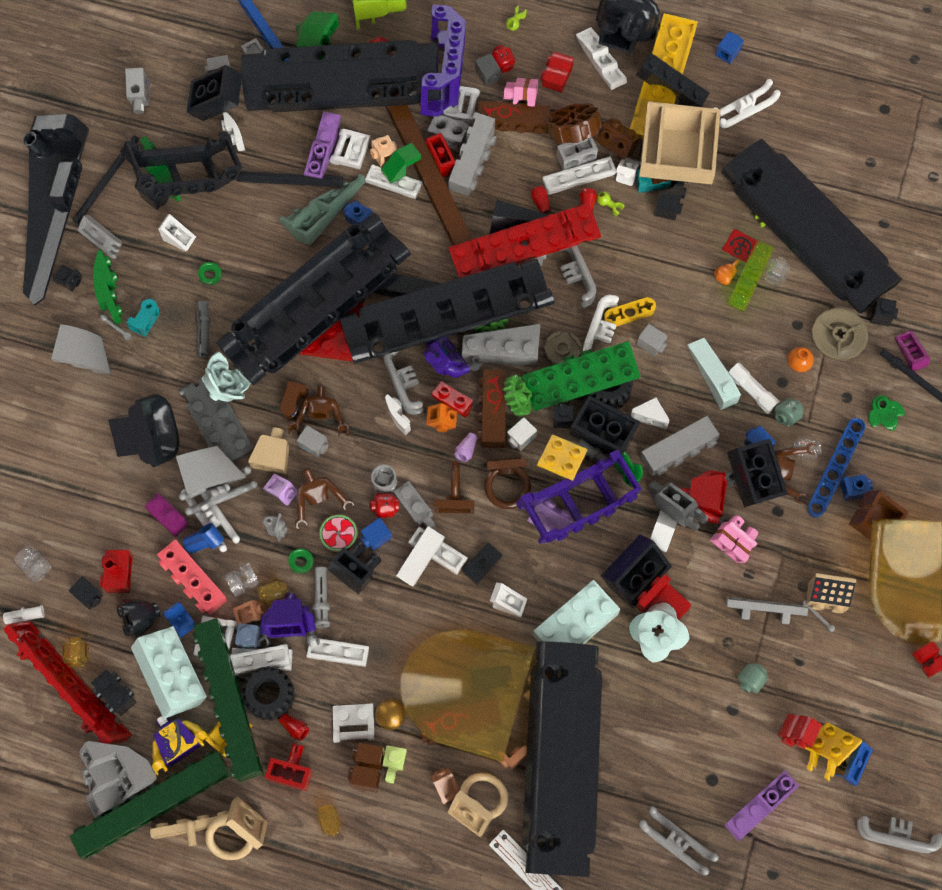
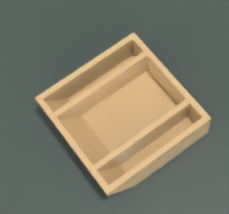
M648 102L639 177L712 184L716 171L721 109Z

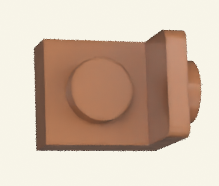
M251 600L233 608L237 627L238 623L252 624L256 621H261L262 615L267 611L263 602Z
M525 745L522 748L518 746L510 753V758L501 749L498 751L500 756L498 761L505 769L509 767L512 770L526 758L527 747Z
M449 768L439 769L431 776V780L443 804L453 800L460 791Z

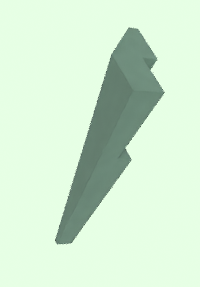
M359 174L356 180L350 183L347 181L342 183L343 187L336 191L331 189L311 200L305 208L293 210L294 214L286 218L282 216L280 222L297 241L311 246L366 182L365 176Z

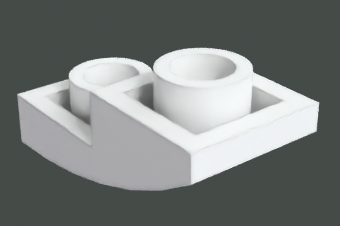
M227 112L223 113L224 120H221L223 131H227L233 145L237 146L238 151L245 150L237 124Z
M387 394L385 400L389 414L396 426L406 436L411 431L410 421L402 414L401 402Z

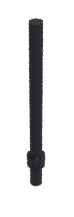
M133 135L130 141L134 140L137 144L139 138ZM122 149L120 150V155L72 219L76 224H79L125 159L121 153Z
M884 348L879 355L890 362V366L894 369L898 368L942 402V393L902 363L903 360L898 356L895 357Z

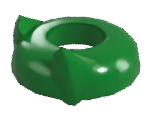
M205 262L198 270L199 281L206 285L217 284L222 277L221 268L215 263ZM207 271H213L215 277L208 279L204 274Z
M305 549L294 550L288 558V564L295 574L308 572L314 563L312 554ZM302 557L306 560V565L299 567L296 565L295 560Z

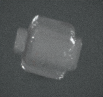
M783 258L770 259L763 272L765 281L772 286L785 283L790 272V266Z
M799 436L797 441H794L793 447H805L808 443H815L817 445L809 447L810 452L816 453L814 455L809 453L794 455L797 456L799 461H815L817 454H821V443H817L815 436Z

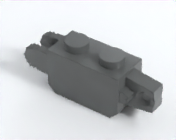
M653 481L649 485V493L653 495L656 507L683 527L688 526L696 531L700 526L694 520L695 518L702 523L708 521L706 514L698 509L695 499L673 483H668L663 487Z

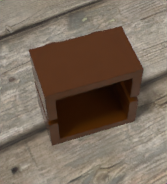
M880 490L867 491L859 504L861 509L855 511L849 525L877 546L892 545L899 530L891 527H901L908 511Z
M359 742L358 748L354 747L352 759L355 764L353 768L349 769L348 780L353 789L378 793L381 774H378V771H382L385 750L382 746Z

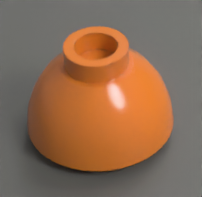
M797 347L789 353L787 361L794 371L806 372L812 368L814 356L808 348Z

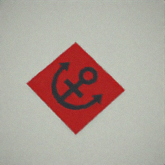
M734 229L722 250L748 264L761 242Z

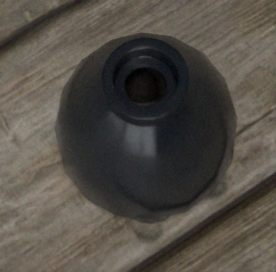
M125 599L120 602V606L116 607L118 616L123 618L125 624L123 625V631L126 637L136 638L144 634L153 625L156 618L161 616L156 602L150 603L141 599Z

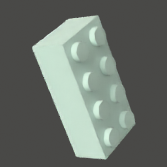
M593 580L534 630L533 636L538 642L585 644L619 615L620 608Z
M174 626L136 639L131 649L163 718L165 719L200 706L207 696Z

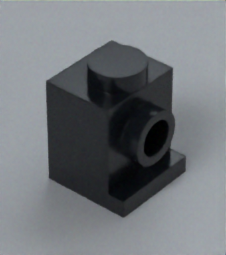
M568 404L554 406L553 428L571 429L574 406H569Z

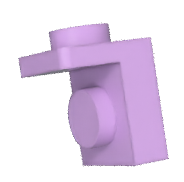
M275 473L263 488L267 493L280 499L287 506L297 494V489L290 481Z

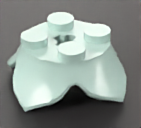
M219 351L210 358L207 368H205V375L202 377L203 383L210 392V397L215 401L220 399L228 402L233 399H244L245 394L243 392L250 386V382L238 369L229 370L227 359Z
M667 603L653 605L646 613L636 616L629 625L632 638L640 644L643 655L653 663L664 660L671 650H678L689 641V633L686 626L677 619L676 611ZM661 626L664 632L660 633L659 636H655L656 633L653 630Z

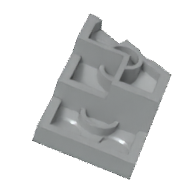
M60 324L51 359L54 362L72 364L73 367L91 369L95 373L110 375L111 371L102 337L77 327Z
M218 446L176 456L187 494L246 478Z

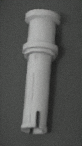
M316 567L314 569L315 604L312 606L315 627L327 628L330 627V622H328L330 606L327 603V568Z

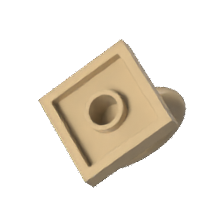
M484 772L475 773L463 782L447 813L481 838L491 820L498 817L506 809L508 804L507 789L496 776ZM487 781L498 789L500 802L495 809L488 811L480 802L468 796L469 788L473 783Z
M237 796L231 802L228 816L219 817L208 826L205 834L206 845L215 856L221 859H241L248 855L253 847L259 849L263 845L268 821ZM227 824L247 842L238 851H224L214 841L216 829Z

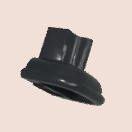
M600 0L596 15L598 27L601 29L598 44L632 54L638 41L647 42L655 38L660 20L658 5L653 0Z
M152 394L138 399L129 408L128 414L108 420L118 457L138 454L144 463L157 467L171 461L179 450V433L172 407L168 400L160 394Z

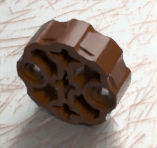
M590 103L568 105L551 113L550 118L547 119L550 137L559 144L582 142L598 134L599 129L602 128L599 109Z

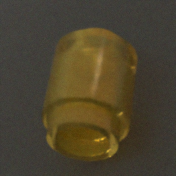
M327 804L318 808L316 816L323 834H328V837L340 833L339 829L343 826L337 809L333 807V804Z

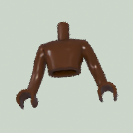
M319 386L317 396L305 398L296 421L288 425V434L290 435L292 430H296L297 435L300 434L299 428L306 417L307 411H309V417L312 419H327L333 410L334 418L338 425V436H340L342 431H345L347 436H349V427L344 424L336 399L325 397V387Z
M808 443L805 447L784 448L775 451L784 480H791L795 460L789 459L786 456L803 453L814 455L816 453L810 452L809 447L811 445L817 446L815 443ZM785 484L788 495L794 497L799 504H804L805 502L798 501V496L807 495L803 492H797Z
M311 468L303 470L307 482L297 489L298 519L295 521V525L298 530H300L298 526L300 522H304L306 527L308 526L305 520L304 497L310 505H315L329 498V489L342 503L345 511H347L345 508L347 503H351L353 508L355 507L353 501L347 499L329 478H314Z

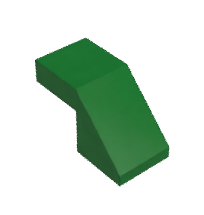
M409 143L394 152L381 168V172L391 184L405 177L406 167L421 160V154L412 143Z

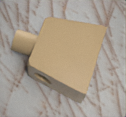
M273 427L271 436H260L249 459L251 468L283 475L287 474L289 444L286 439H282L284 430Z

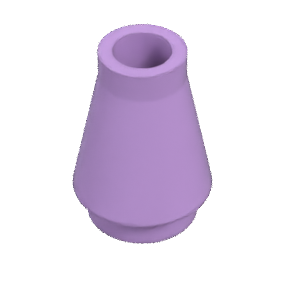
M468 433L455 448V457L463 462L471 459L478 437L473 433Z

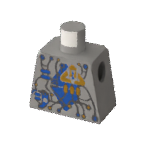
M144 68L125 69L127 99L131 106H133V113L142 114L144 113V106L150 105V80Z

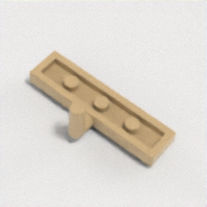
M229 811L219 812L216 817L209 818V815L198 816L195 821L181 819L177 820L176 824L169 826L168 823L156 824V828L150 829L151 838L159 839L187 833L188 846L197 845L195 832L207 830L208 826L215 819L228 816Z

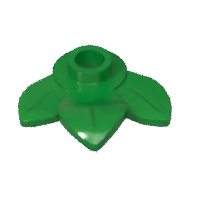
M879 395L872 400V410L868 415V420L872 428L881 423L886 429L894 431L898 424L897 417L905 415V411L897 401H890L886 396ZM880 401L884 403L883 408L880 407Z
M623 452L621 454L639 483L643 476L642 465L633 464L627 452ZM616 462L614 464L615 468L623 476L625 484L633 487L619 463Z

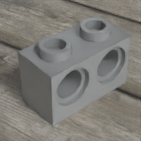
M444 114L439 117L434 116L428 129V138L442 133L448 147L460 151L462 144L466 142L469 125L462 120L457 121Z
M590 137L582 142L565 143L557 146L556 157L562 170H566L596 160L598 148L593 138Z

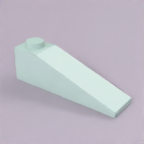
M705 338L688 344L687 347L720 410L738 403L741 394L735 382Z

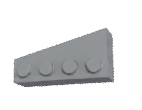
M474 112L472 117L473 127L469 126L467 130L466 144L461 146L459 158L461 159L456 160L448 181L449 190L469 196L471 191L476 189V179L478 175H482L483 163L489 159V149L495 145L497 139L495 135V118Z
M540 324L464 335L462 357L466 362H471L474 356H478L477 363L537 367Z

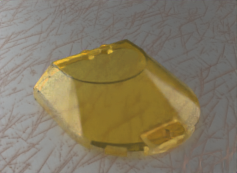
M874 520L872 521L869 568L871 604L876 616L886 629L909 642L924 644L942 640V521Z
M467 629L449 630L430 637L413 651L402 672L400 684L401 697L407 716L421 730V733L438 743L503 761L536 646Z

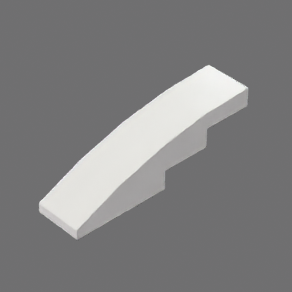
M592 28L576 34V38L584 52L611 90L627 83L625 75L619 70L617 61L609 53L608 47L598 44L600 37Z

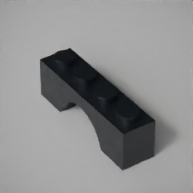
M652 53L644 60L636 73V76L649 85L658 84L670 89L678 97L679 105L702 107L710 94Z
M676 181V184L671 189L659 192L654 216L676 220L677 214L681 215L683 204L680 203V199L685 198L687 188H684V181Z

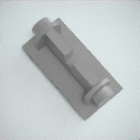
M279 513L278 518L273 516L264 518L263 524L268 534L275 536L278 542H281V538L285 537L287 532V526H285L286 524L281 513Z

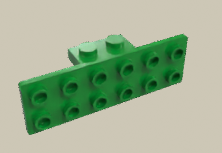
M626 341L595 352L589 349L580 352V357L575 358L574 355L563 358L564 362L523 375L526 387L532 393L530 400L533 410L537 411L640 378L641 375L630 342Z

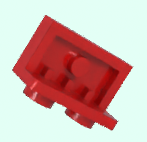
M442 381L433 390L431 396L437 401L444 403L465 418L470 414L473 403L472 399Z

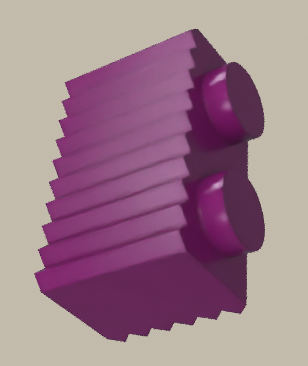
M156 494L145 505L149 513L174 537H177L188 526L185 517L164 499L161 494Z

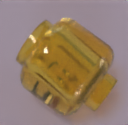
M273 577L262 581L257 591L262 603L265 602L267 605H272L275 600L285 599V593L288 592L285 581L281 582L278 577Z
M71 637L70 641L63 644L62 661L67 663L68 667H82L89 660V644L86 641H82V637Z

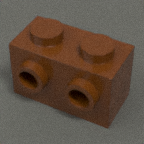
M610 118L603 123L595 140L622 159H626L632 155L641 137L634 130L623 126L619 120Z

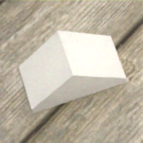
M170 214L166 216L158 228L163 241L183 251H187L196 238L194 234Z
M657 398L632 409L631 417L642 423L667 430L669 418Z
M662 510L659 513L650 539L656 543L661 551L667 552L677 522Z

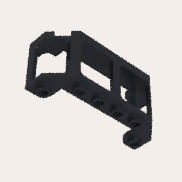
M227 132L219 133L220 140L217 142L208 139L206 145L142 150L141 145L136 146L134 140L125 141L121 151L123 158L132 164L137 177L135 189L148 198L213 192L237 179L242 169ZM227 146L235 166L225 168L219 177L211 157L224 150ZM201 162L209 178L182 181L176 164ZM166 165L174 182L155 184L156 179L154 175H142L140 168Z

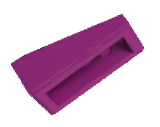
M912 330L895 336L894 339L911 370L916 371L929 365L930 357ZM908 339L912 340L907 343H903V341H906Z

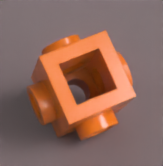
M444 403L428 407L426 425L435 428L438 432H447L449 429L456 428L457 411Z

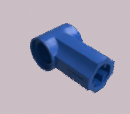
M208 523L199 532L184 538V549L187 553L190 552L192 554L207 547L214 549L224 541V537L213 523Z

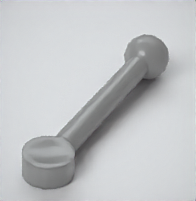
M102 314L100 316L101 321H106L124 336L125 340L131 339V334L120 329L108 319L107 315Z
M807 600L803 601V605H806L827 626L829 632L835 630L834 625L829 624L816 610L812 609V606L807 605Z

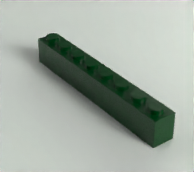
M214 618L194 625L195 632L193 633V638L196 645L199 644L200 647L198 656L200 662H204L205 665L203 675L206 682L209 681L211 688L208 689L210 699L215 701L214 714L217 720L220 719L221 727H219V733L221 738L226 741L227 746L224 747L226 757L231 759L232 766H229L231 775L239 782L263 775L260 758L221 622Z
M211 751L205 754L203 760L197 763L195 761L189 763L184 767V771L170 774L166 777V781L161 784L158 782L148 787L149 791L144 794H135L129 798L130 802L114 806L111 809L112 812L105 816L101 814L95 817L90 825H82L76 828L74 834L69 837L80 859H88L230 777L231 773L218 751L215 753Z

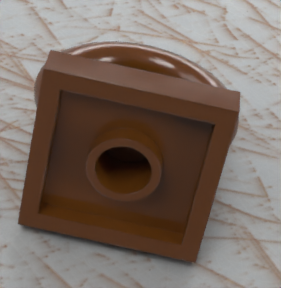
M525 457L486 460L487 470H492L485 479L484 487L486 496L493 505L501 509L517 508L516 502L519 498L530 492V478L526 471L521 468L527 467ZM498 474H518L523 482L521 495L510 502L498 499L492 489L494 478Z
M454 460L451 469V495H446V500L435 499V512L474 514V500H464V496L459 495L460 463Z

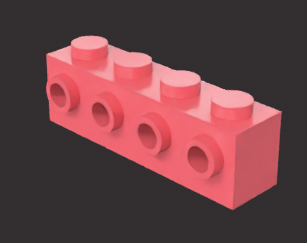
M176 540L172 541L157 554L160 558L158 563L165 571L169 569L173 573L170 577L177 585L181 583L185 587L183 592L189 599L195 598L198 602L195 605L202 614L207 612L211 616L228 601L225 595Z

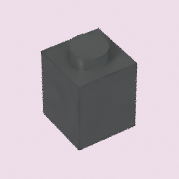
M491 53L475 60V70L485 86L494 84L501 79V69Z

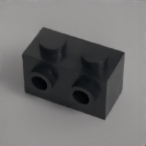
M106 669L91 682L95 687L92 691L99 699L103 697L107 701L105 706L112 714L116 712L122 716L137 703L132 698L135 694L128 686L123 687L119 683L122 679L115 671L110 673Z

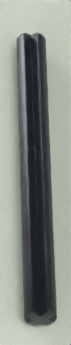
M241 171L236 179L237 182L343 187L342 176L324 175L322 179L305 176L304 174Z

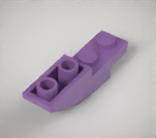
M323 111L315 141H313L305 168V176L323 178L336 145L341 115Z
M784 770L724 826L737 841H740L796 790L799 785Z

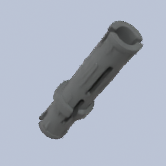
M207 301L197 302V356L199 357L209 356L210 317L208 315L209 302Z

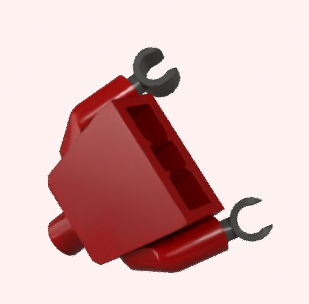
M709 470L697 478H693L691 488H681L682 491L695 499L698 509L706 514L708 522L715 525L718 524V527L721 526L723 521L728 522L730 520L727 517L720 519V516H723L727 485L732 486L736 482L729 478H734L733 471L726 475L725 472Z

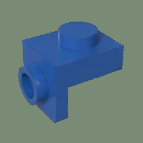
M180 602L175 603L163 612L170 624L174 626L180 638L194 629V625H196Z

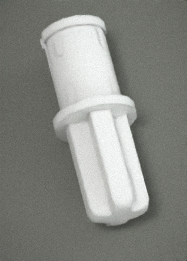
M40 605L27 609L22 607L21 610L6 612L3 614V621L5 624L44 618V608Z

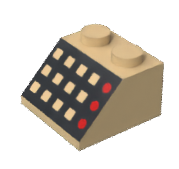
M816 573L808 583L807 605L812 606L814 610H824L825 608L832 609L834 613L846 612L851 605L856 579Z

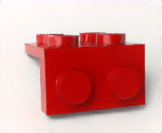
M664 574L662 578L658 576L651 583L652 588L648 592H642L637 598L639 602L636 608L642 613H646L655 604L667 603L674 608L677 619L680 620L691 608V604L669 585L671 579Z

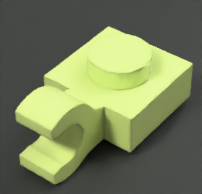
M386 746L382 766L388 768L385 778L387 783L394 784L396 771H403L407 749Z

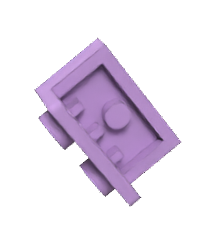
M547 500L534 508L547 532L555 528L560 530L575 521L569 511L559 509L552 500ZM529 517L527 521L534 525L531 518Z

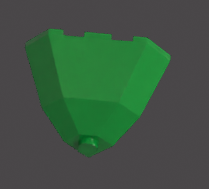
M312 11L296 27V47L331 45L330 38L339 26L338 14Z

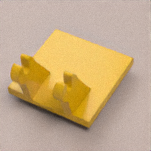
M552 434L537 466L573 481L588 449Z
M826 722L821 727L811 748L805 747L806 750L810 751L807 769L812 772L813 767L816 768L819 756L828 759L824 778L830 781V776L833 777L835 774L836 766H839L862 743V739Z

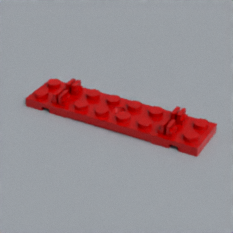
M589 203L448 248L458 278H462L509 263L517 262L519 264L579 245L584 241L589 242L601 238V233ZM522 241H527L528 245L523 246L521 243Z
M31 621L7 624L3 630L8 635V639L19 647V652L16 655L18 657L21 656V660L29 659L33 663V667L43 674L47 683L53 686L58 691L59 696L72 707V711L82 718L84 724L81 728L85 729V733L94 732L100 743L112 745L127 741L132 736L122 723L118 725L115 722L117 717L107 709L58 654L53 645L46 638L41 639L38 635L40 631Z

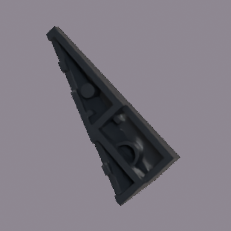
M497 200L489 234L549 215Z

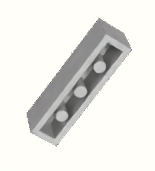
M706 416L643 450L640 459L651 476L656 474L659 476L664 474L670 466L674 465L676 467L683 463L685 458L689 456L691 458L695 457L701 452V449L705 447L709 449L716 445L720 434L709 417Z

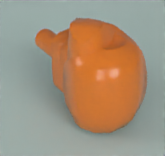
M736 259L732 265L726 264L725 266L718 267L714 271L715 279L723 285H729L737 272L735 267L740 261Z

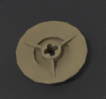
M833 308L824 311L816 318L812 327V339L816 348L825 356L834 360H848L858 356L864 350L868 342V329L864 321L856 313L847 309Z

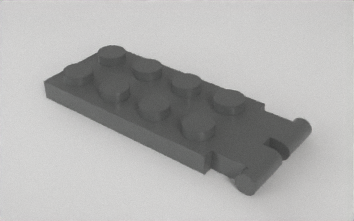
M202 378L197 380L199 386L195 387L192 382L178 390L181 397L185 395L189 401L186 406L209 448L218 446L233 463L253 452L254 448L229 403L220 399L218 401L213 400Z

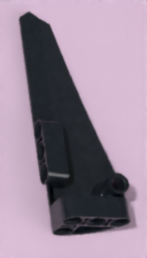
M70 114L35 116L30 132L23 138V144L29 148L28 225L23 293L33 305H37L45 299L82 172L80 160L89 128L77 117Z

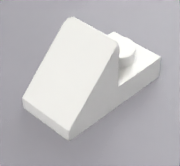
M630 158L622 159L617 167L616 181L632 186L641 162Z
M496 583L490 602L493 603V608L521 617L527 598L502 583Z

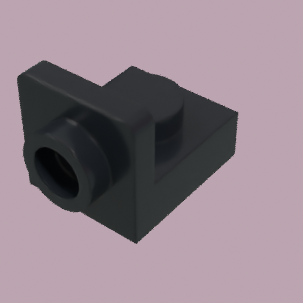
M62 264L52 279L55 283L73 291L75 287L80 285L82 275L76 268L72 270Z

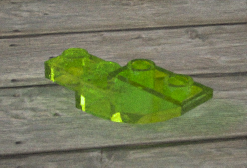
M759 240L757 241L727 303L728 306L741 312L745 311L775 247Z

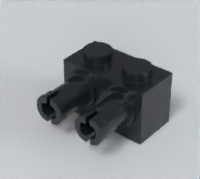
M359 541L349 551L343 547L331 560L328 569L329 572L358 595L369 584L374 574L373 570L381 563V558L378 556L375 559L376 554L374 553L364 563L358 558L366 551V547L364 545L360 547L361 542Z

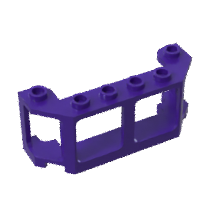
M432 4L431 41H434V38L438 39V48L444 49L441 74L427 73L422 78L421 115L439 117L448 107L458 105L465 50L466 20L451 6ZM438 21L448 22L447 31L438 29ZM441 89V100L428 103V90Z
M618 450L610 453L609 458L600 460L596 465L577 473L573 481L565 479L538 493L533 492L530 494L529 492L519 498L516 504L520 510L525 509L534 523L540 534L539 544L550 543L556 539L561 541L568 536V533L572 531L577 533L584 528V525L588 523L593 525L600 520V517L605 515L607 518L616 512L615 509L624 503H630L638 498L637 494L642 488ZM616 462L619 463L634 488L619 500L613 494L602 474L603 471ZM594 480L609 506L583 518L570 497L568 490L586 481ZM556 496H560L575 522L560 530L555 528L547 532L534 507Z

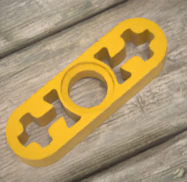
M646 297L608 309L604 314V321L613 323L617 327L649 317L654 314L656 303L652 298ZM644 304L651 306L650 310L644 308ZM626 309H633L635 315L629 317L624 311ZM612 315L613 317H616L615 321L609 319V316Z

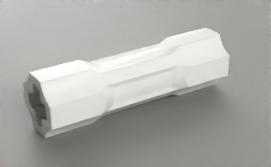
M737 363L728 372L733 381L741 386L767 414L771 413L779 405L780 401L760 385L740 363Z

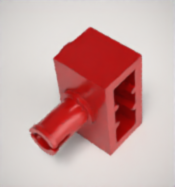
M105 550V556H102L101 562L104 572L100 576V586L106 593H130L133 554L129 550Z
M292 743L287 761L271 758L265 779L307 792L313 771L299 764L305 747Z

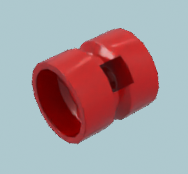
M935 641L928 643L912 654L916 662L923 665L922 670L927 678L942 670V655L939 654L940 649ZM933 658L934 664H932L929 661V659Z

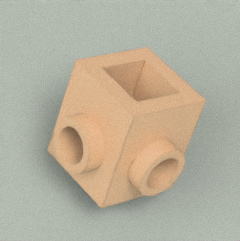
M388 135L372 140L371 156L373 159H376L382 168L397 150V145L394 141H391Z

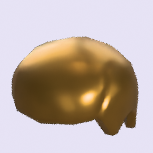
M389 698L383 700L376 708L375 717L377 723L382 729L390 731L398 729L405 721L406 711L404 705L397 699Z

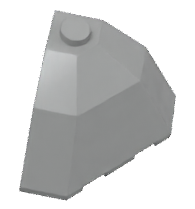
M88 741L80 749V758L86 766L85 769H82L84 784L89 787L86 801L94 817L101 814L105 816L112 812L111 809L118 804L124 805L129 802V798L135 794L142 793L157 779L156 773L148 760L126 746Z

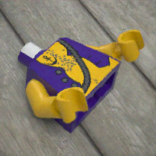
M159 717L156 722L161 730L154 734L152 768L156 775H159L158 771L161 768L166 772L168 770L166 765L168 767L173 766L199 747L204 746L203 740L205 738L211 740V737L199 725L188 720L181 722L179 719L171 722L169 718Z

